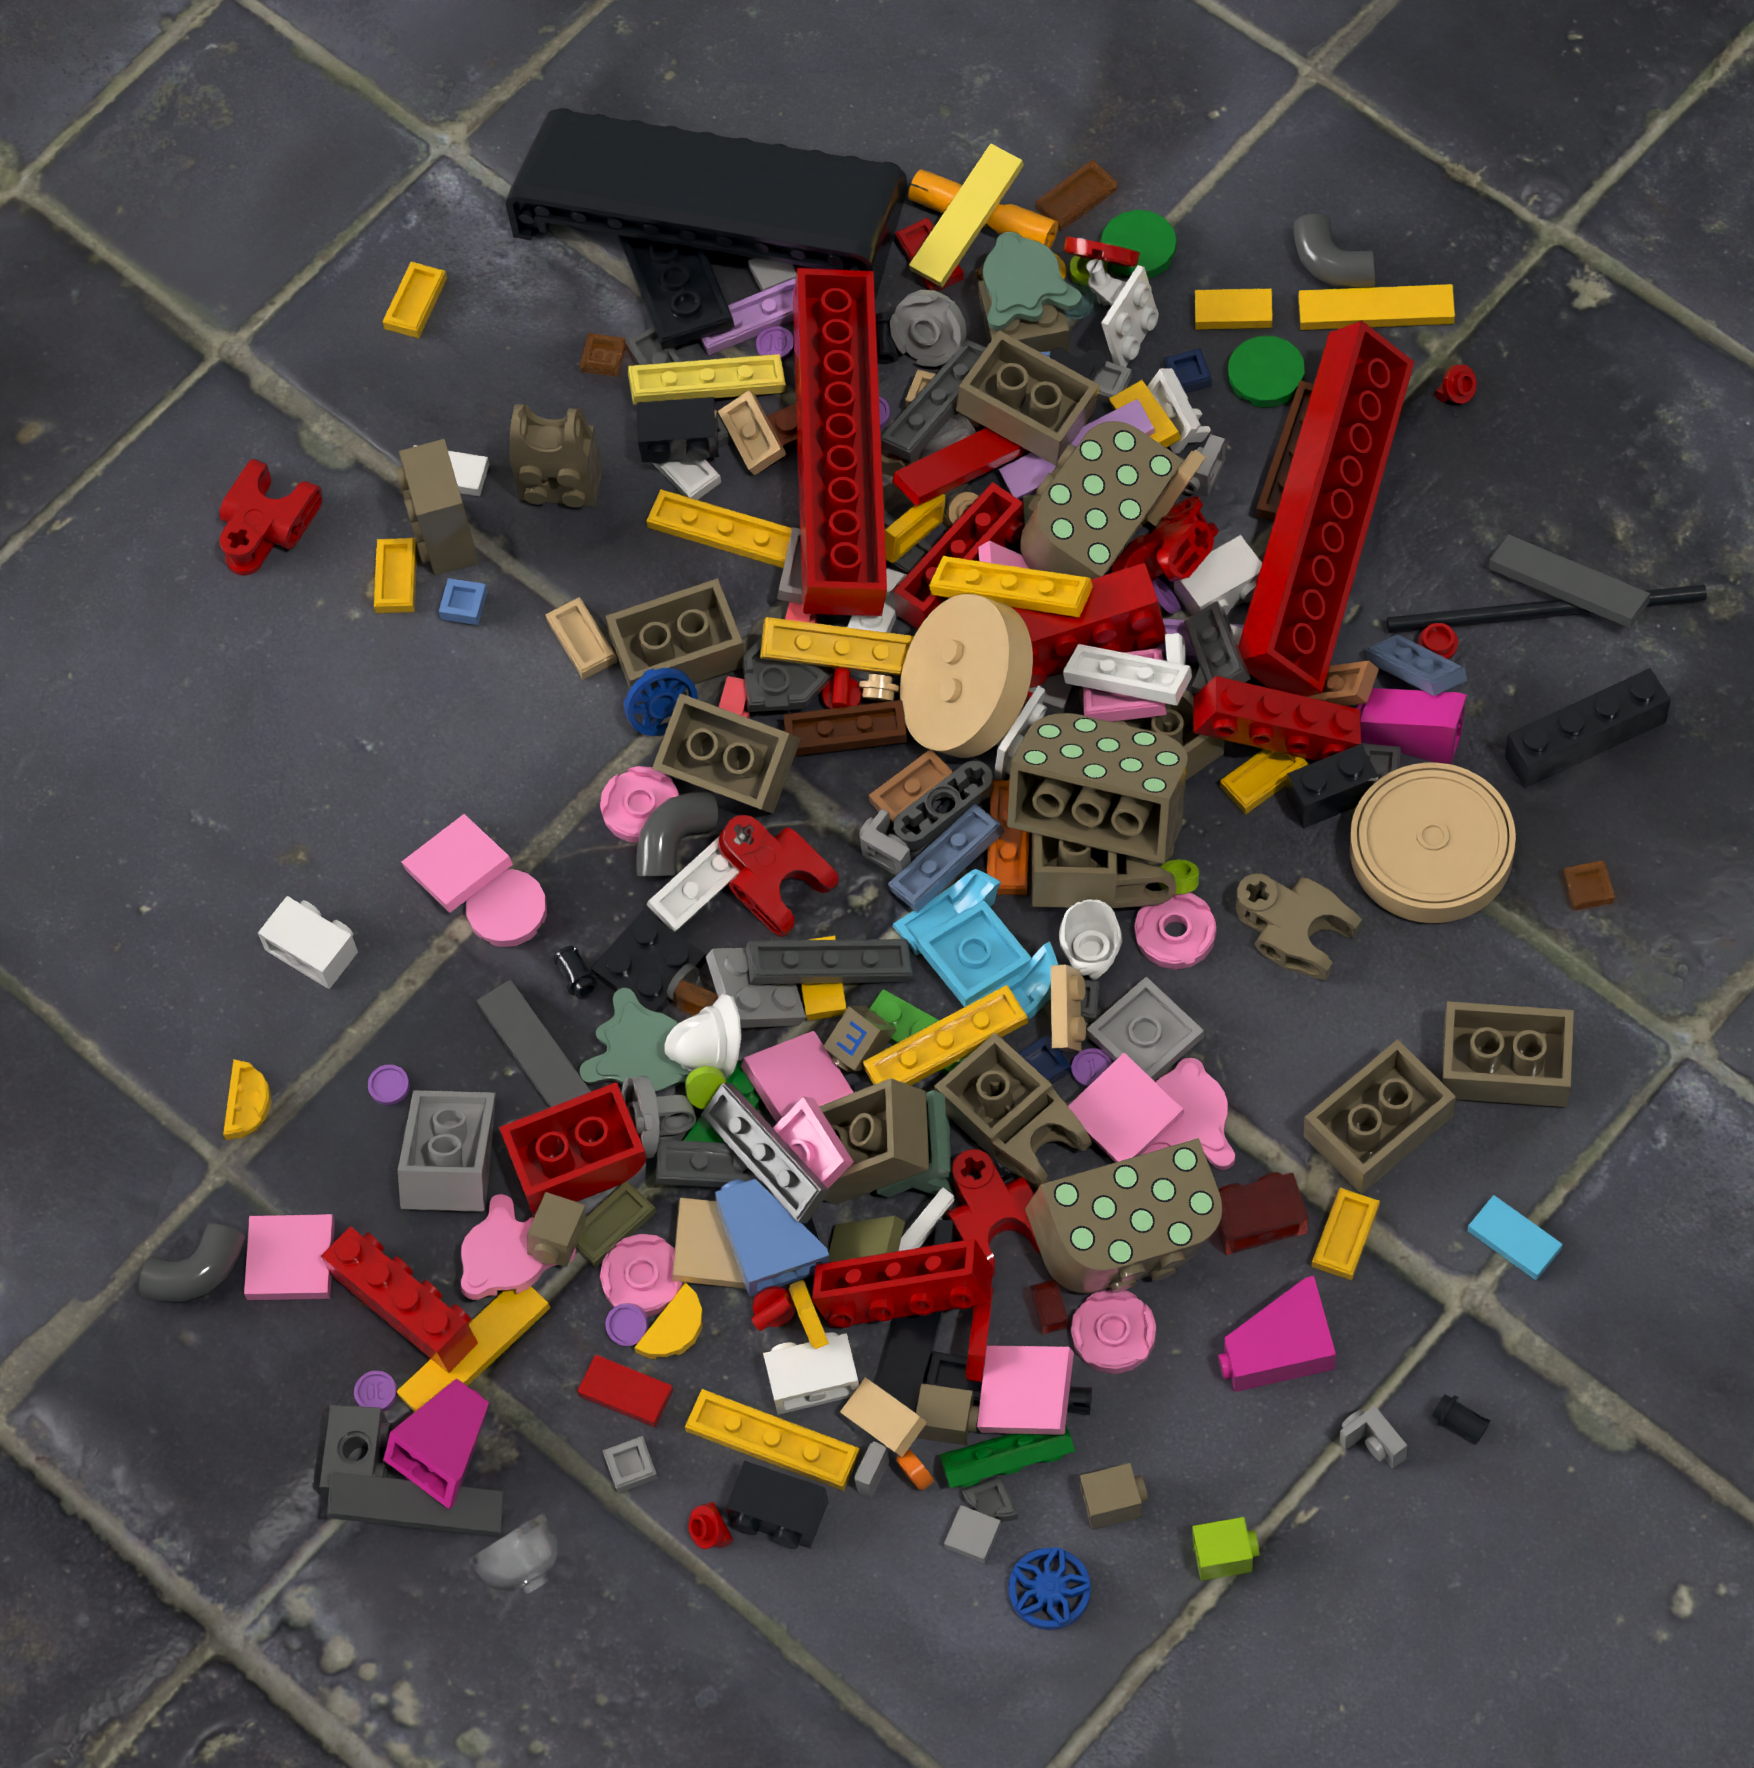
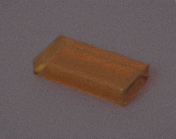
M1092 159L1036 200V209L1043 216L1058 221V230L1061 232L1117 190V182Z

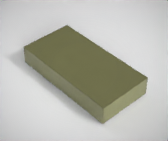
M628 1181L624 1182L585 1217V1226L577 1242L576 1250L594 1268L598 1267L607 1253L609 1254L616 1247L615 1244L626 1237L632 1236L657 1213L655 1207Z
M888 1216L836 1224L829 1250V1262L898 1251L905 1221L897 1216Z

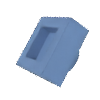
M448 578L439 608L440 619L479 625L488 593L486 584Z

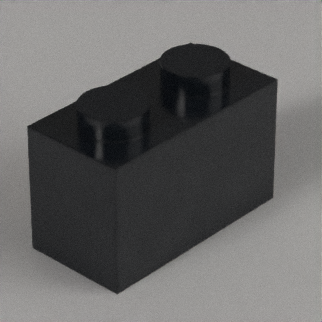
M714 397L637 402V434L642 462L662 464L670 460L690 459L702 461L707 458L719 457L718 415Z
M1359 744L1287 773L1286 797L1304 829L1357 807L1366 791L1378 781L1379 776L1362 744Z
M744 1461L727 1503L726 1511L729 1521L733 1523V1527L743 1533L757 1535L759 1531L774 1536L773 1540L784 1547L797 1549L798 1545L810 1549L829 1501L825 1487Z

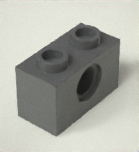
M330 1405L319 1486L327 1501L332 1472L388 1477L387 1464L383 1463L384 1448L387 1447L393 1426L392 1423L387 1421L380 1407ZM355 1449H368L367 1454L361 1460H348L349 1455Z

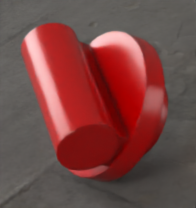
M1454 365L1450 367L1444 375L1443 383L1434 392L1435 397L1443 403H1446L1448 400L1457 404L1468 402L1474 396L1477 387V380L1473 370L1467 365Z
M837 668L834 670V678L823 689L822 698L827 709L856 706L861 703L862 691L859 688L858 682L850 678L849 669Z
M768 1286L755 1295L753 1300L754 1316L751 1319L759 1331H763L768 1326H783L792 1319L795 1312V1304L791 1293L779 1286Z
M714 1502L697 1506L691 1512L688 1529L692 1540L698 1547L702 1549L714 1548L716 1546L723 1548L733 1542V1538Z

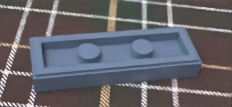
M1398 634L1366 649L1367 659L1375 666L1433 696L1467 681L1464 667Z
M973 804L888 883L891 892L918 913L1005 832L1002 825L979 806Z

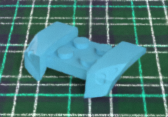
M974 869L967 873L952 886L934 897L918 913L914 910L893 923V928L902 939H907L908 946L916 956L920 953L924 956L964 1007L1008 985L1029 1020L1051 999V966L1058 965L1050 941L1044 944L1032 958L990 908L995 903L997 890L1001 882L980 870Z

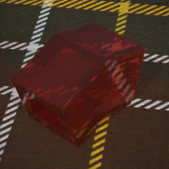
M1055 1280L1031 1285L1030 1289L1042 1334L1067 1329L1068 1318L1058 1283Z

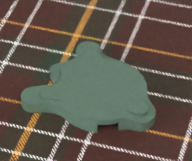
M1005 232L997 238L996 246L987 256L983 266L985 289L992 300V306L987 315L990 329L1001 331L1007 328L1015 319L1037 322L1042 319V307L1046 304H1051L1066 311H1074L1081 305V293L1064 281L1060 274L1059 263L1054 253L1047 246L1038 241L1023 238L1016 232Z
M618 989L613 996L614 1016L596 1030L598 1041L607 1046V1051L582 1063L580 1067L582 1080L586 1084L614 1081L623 1085L628 1077L647 1076L651 1080L655 1092L663 1091L671 1086L675 1087L685 1084L688 1075L692 1071L682 1068L681 1064L670 1060L665 1054L666 1038L673 1027L678 1024L676 1020L663 1013L646 1009L639 1003L631 989Z

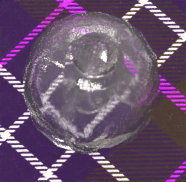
M543 1512L469 1559L484 1582L495 1590L509 1593L523 1588L527 1595L549 1581L545 1573L556 1563L559 1554L558 1539L551 1523Z

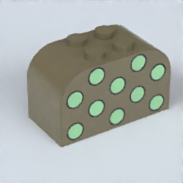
M1108 421L1091 428L1077 447L1072 444L1068 445L1059 458L1056 467L1052 473L1049 472L1037 489L1036 495L1027 507L1033 513L1027 521L1020 538V549L1027 566L1030 569L1088 577L1091 580L1106 575L1148 516L1184 460L1128 423Z
M1058 713L1040 718L1030 726L1011 761L1007 827L1165 864L1182 828L1188 762L1187 752L1178 741L1157 732L1071 713Z
M1197 1138L1041 1184L1026 1206L1025 1211L1044 1264L1056 1282L1066 1289L1078 1293H1094L1112 1288L1113 1293H1118L1136 1286V1280L1151 1276L1152 1281H1158L1170 1277L1176 1273L1175 1268L1189 1262L1218 1227L1222 1216V1200L1201 1142Z

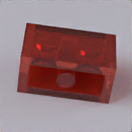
M1279 1172L1269 1173L1259 1178L1258 1182L1243 1186L1239 1183H1233L1219 1189L1222 1200V1216L1217 1230L1226 1255L1307 1234L1308 1216L1293 1172L1284 1175Z

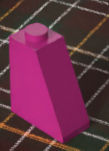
M1372 688L1367 703L1357 705V709H1360L1361 742L1374 745L1401 747L1402 754L1434 763L1452 765L1462 736L1467 695L1458 692H1442L1433 696L1419 690Z
M1314 1276L1304 1278L1224 1338V1353L1218 1354V1360L1223 1379L1231 1378L1234 1392L1335 1369L1336 1352Z
M456 1378L390 1432L384 1461L446 1508L450 1509L455 1505L483 1428L489 1402L476 1390L469 1388Z

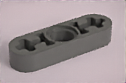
M970 761L963 764L897 815L894 821L895 836L905 842L910 850H918L926 846L950 827L973 804L978 806L991 795L994 783L989 766L980 761ZM971 776L976 780L982 778V785L979 787L974 783L968 785V778ZM963 791L965 797L964 800H962L960 796V793ZM943 797L950 798L955 802L953 810L945 814L938 813L932 808L934 802ZM923 811H926L928 818H926L925 820L923 817ZM910 824L912 827H917L919 825L920 833L915 835L913 832H908L906 834L905 826Z

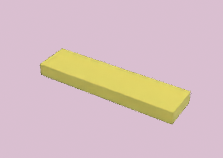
M990 144L909 264L910 270L943 288L1023 168V161Z
M780 354L628 366L633 405L637 404V402L706 397H737L749 390L754 395L785 393L786 388Z

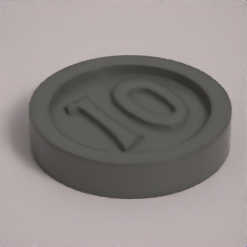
M691 963L683 966L671 980L667 989V997L674 1002L682 1000L691 991L690 985H695L699 976V969Z

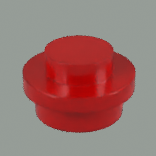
M1434 623L1420 633L1418 645L1449 660L1457 652L1458 637L1448 625Z

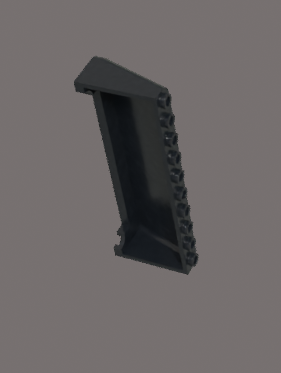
M559 108L549 111L510 188L506 200V209L513 238L532 240L536 228L539 227V232L547 233L549 224L552 223L817 269L873 271L874 295L876 299L908 186L906 174L897 164L892 162L881 163L863 160L856 156L845 157L827 154L820 150H803L791 148L783 144L772 145L754 142L747 138L736 139L718 136L711 132L700 133L682 130L675 126H657L645 124L639 120L627 121L609 118L603 114L591 115L573 112L567 108Z

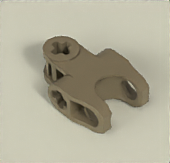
M1251 874L1241 880L1237 888L1236 914L1241 922L1261 933L1255 942L1258 951L1281 967L1314 979L1326 981L1332 972L1333 962L1324 952L1312 945L1309 938L1321 930H1331L1344 937L1355 938L1361 929L1362 919L1351 908L1345 905L1332 891L1308 878H1299L1290 890L1267 875Z

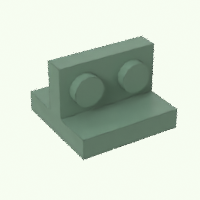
M935 1090L926 1093L929 1170L877 1189V1194L889 1198L908 1189L916 1188L937 1195L942 1187L950 1193H954L950 1127L948 1115H946L945 1094Z

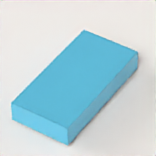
M1495 1195L1491 1197L1472 1220L1467 1230L1536 1281L1559 1254L1563 1246L1562 1243Z

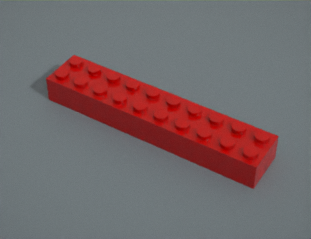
M797 268L793 292L803 614L882 616L887 593L874 272Z
M1363 321L1337 329L1328 334L1238 645L1250 675L1271 689L1305 697L1322 693L1414 366V361Z

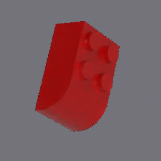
M617 1082L499 1127L533 1217L537 1213L545 1192L578 1202L626 1182L641 1170L646 1161L644 1147Z

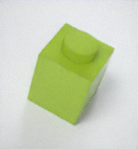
M1244 1517L1192 1526V1541L1201 1581L1252 1572L1253 1557L1260 1556L1255 1530L1247 1531Z

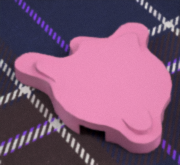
M1195 1058L1183 1059L1174 1070L1159 1078L1156 1083L1183 1108L1184 1114L1143 1154L1199 1138L1207 1160L1215 1168L1227 1170L1235 1163V1153L1224 1134L1228 1116V1101L1225 1092L1219 1083L1205 1071L1201 1061Z
M498 1194L493 1196L490 1200L488 1217L473 1227L464 1238L461 1249L463 1265L461 1292L471 1300L497 1295V1290L516 1289V1294L537 1282L546 1269L559 1265L556 1263L553 1265L541 1263L532 1255L527 1254V1233L534 1217L529 1218L525 1222H518L515 1219L513 1201L507 1195ZM576 1247L569 1262L573 1261V1259L575 1258Z

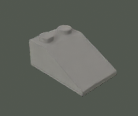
M413 1090L398 1166L401 1209L463 1212L484 1211L490 1175L496 1102L495 1093Z

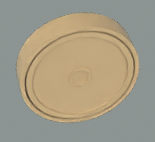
M961 594L940 604L923 621L909 646L900 682V700L903 703L905 724L910 734L919 744L928 749L954 757L969 758L988 751L1008 733L1025 703L1032 676V643L1027 626L1021 616L1004 603L977 594Z
M1418 763L1404 766L1376 781L1359 801L1351 824L1350 859L1352 868L1359 884L1370 898L1385 910L1399 917L1423 923H1444L1459 920L1487 906L1500 893L1507 882L1515 851L1516 833L1514 820L1508 805L1500 793L1485 779L1467 769L1445 763Z

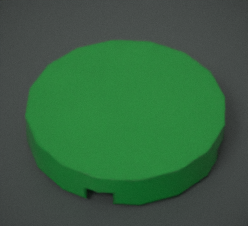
M1132 210L1116 216L1104 228L1101 243L1140 252L1137 266L1145 267L1148 278L1156 277L1167 270L1172 263L1177 247V239L1171 224L1164 217L1145 210ZM1107 262L1110 270L1121 276V273L1131 276L1137 267H1126Z
M1257 336L1244 341L1233 351L1228 362V383L1234 394L1241 400L1243 397L1245 400L1250 401V405L1257 407H1276L1289 402L1295 396L1300 380L1304 381V359L1299 350L1289 341L1275 336Z

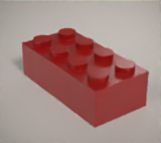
M1145 563L1092 579L1093 588L1080 617L1011 607L1021 616L1030 634L1033 667L1029 688L1042 685L1046 681V677L1063 674L1078 644L1124 653L1155 649L1160 644L1166 643V630L1160 606Z

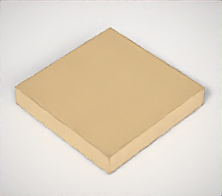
M680 1198L672 1281L746 1289L719 1216L716 1201Z

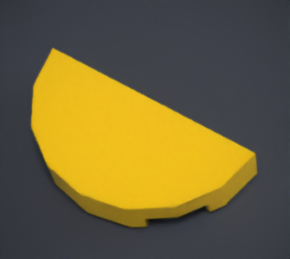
M235 1059L233 1060L223 1132L225 1140L243 1138L256 1131L267 1118L272 1104L270 1087L262 1073L256 1070L249 1062Z
M687 1283L682 1286L634 1347L637 1354L649 1359L668 1357L674 1354L678 1356L696 1342L702 1330L703 1310L697 1293Z

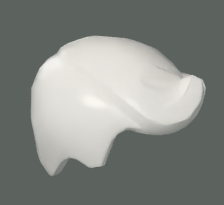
M1091 899L1072 905L1066 911L1060 926V947L1064 955L1069 959L1071 966L1080 970V975H1089L1093 980L1099 978L1113 964L1122 944L1121 929L1112 908L1105 902Z

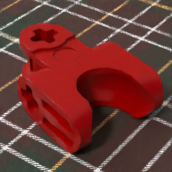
M250 460L225 496L220 507V519L227 523V525L223 529L219 541L229 570L237 575H251L262 567L263 562L275 544L286 549H292L298 543L322 505V488L308 481H302L291 494L283 498H267L265 494L271 484L268 466L259 460Z
M1194 496L1173 506L1169 513L1162 517V521L1152 533L1140 535L1134 539L1113 563L1112 572L1145 563L1151 581L1163 573L1166 574L1170 582L1189 578L1211 553L1214 537L1218 534V528L1215 523H1207L1200 511L1203 506L1201 499L1198 496Z
M740 815L731 819L719 835L718 848L720 853L739 871L729 882L730 889L777 936H787L794 928V915L783 903L780 896L779 886L783 880L788 878L803 880L819 893L830 892L839 883L836 871L791 828L785 827L779 834L773 837L758 820L752 816ZM743 833L748 839L746 842L738 845L734 839Z
M976 1149L960 1153L953 1162L952 1174L954 1177V1190L962 1205L947 1211V1219L953 1220L957 1241L976 1239L993 1267V1278L996 1274L994 1268L995 1259L989 1246L996 1235L1005 1231L1018 1232L1027 1237L1033 1249L1040 1253L1025 1211L1034 1194L1024 1177L1004 1184L987 1153ZM973 1172L976 1177L981 1176V1178L974 1180L971 1175L967 1176V1174Z

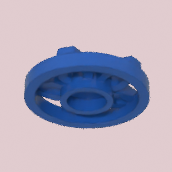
M675 668L649 669L644 672V676L634 683L626 699H624L623 704L626 717L633 728L644 735H665L669 722L660 724L664 718L672 716L679 694H683L688 687V696L698 699L697 689L690 677L681 670ZM657 681V687L652 689L651 683ZM643 689H645V691H646L648 694L641 693V692H642ZM644 701L643 704H640V705H637V704H636V703H639V702ZM634 713L643 714L642 724L635 719Z
M1042 1548L1028 1553L1017 1562L1009 1579V1597L1013 1609L1024 1622L1035 1628L1057 1630L1067 1627L1082 1616L1090 1601L1091 1583L1085 1566L1077 1557L1061 1548ZM1041 1558H1047L1043 1564V1572L1037 1566L1030 1563ZM1054 1558H1059L1060 1567L1057 1571L1050 1570V1565ZM1066 1561L1074 1566L1080 1575L1070 1573L1063 1577L1066 1572ZM1022 1571L1035 1573V1579H1027ZM1017 1580L1025 1588L1032 1589L1026 1591L1020 1601H1018L1016 1596ZM1069 1582L1084 1584L1073 1589L1067 1588V1583ZM1083 1594L1080 1604L1070 1614L1069 1601L1066 1597L1074 1598ZM1034 1597L1037 1603L1023 1609L1028 1600ZM1060 1604L1063 1605L1064 1618L1058 1614L1054 1607ZM1046 1607L1047 1613L1054 1620H1041L1033 1617L1032 1614Z

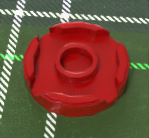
M1066 237L1063 249L1067 254L1091 260L1098 259L1110 262L1111 264L1133 268L1137 266L1140 252L1075 237Z

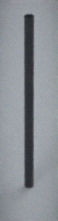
M1705 584L1646 590V592L1650 593V601L1647 606L1707 600ZM1559 599L1387 617L1388 633L1423 630L1434 623H1443L1452 627L1588 613L1590 611Z

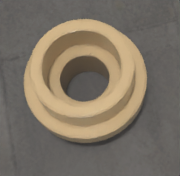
M869 674L868 681H860L859 688L863 689L862 698L877 702L894 701V693H899V686L892 684V677Z

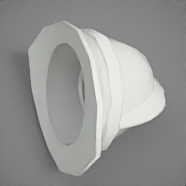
M722 994L712 1006L705 1007L700 1013L675 1025L665 1042V1054L668 1058L681 1064V1067L688 1071H693L702 1066H712L721 1070L726 1079L730 1078L736 1067L741 1043L740 1015L734 998L727 994Z

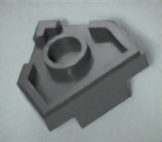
M762 637L743 656L742 665L748 712L805 709L827 686L830 680V676L816 665L760 659Z

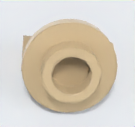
M960 492L953 496L948 503L947 511L944 512L943 522L948 527L953 526L979 496L971 492Z

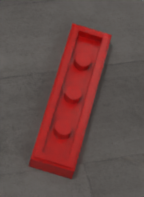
M984 428L895 471L892 482L916 506H919L1030 451L989 428Z

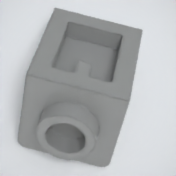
M1210 434L1205 447H1198L1197 449L1198 452L1206 456V459L1184 490L1185 493H1198L1208 497L1226 460L1225 439Z
M881 809L875 818H868L860 830L859 838L862 856L897 875L911 862L910 849L899 837L893 834L888 835L891 830L890 814L888 811Z
M1373 1406L1365 1413L1362 1410H1358L1342 1423L1343 1429L1340 1431V1444L1345 1450L1366 1436L1365 1444L1378 1461L1385 1459L1393 1469L1406 1460L1407 1444L1376 1406Z

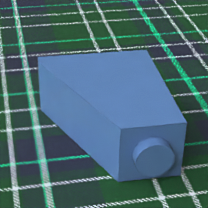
M742 1179L734 1180L725 1184L720 1191L715 1192L716 1207L749 1297L756 1295L768 1286L781 1287L815 1275V1266L817 1264L829 1263L827 1248L802 1223L797 1222L782 1204L756 1179L747 1182Z

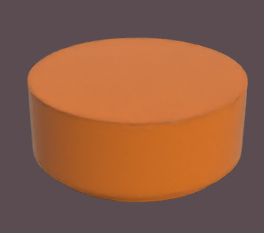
M910 1449L907 1450L903 1457L899 1455L896 1457L895 1461L919 1491H924L935 1482L928 1470Z

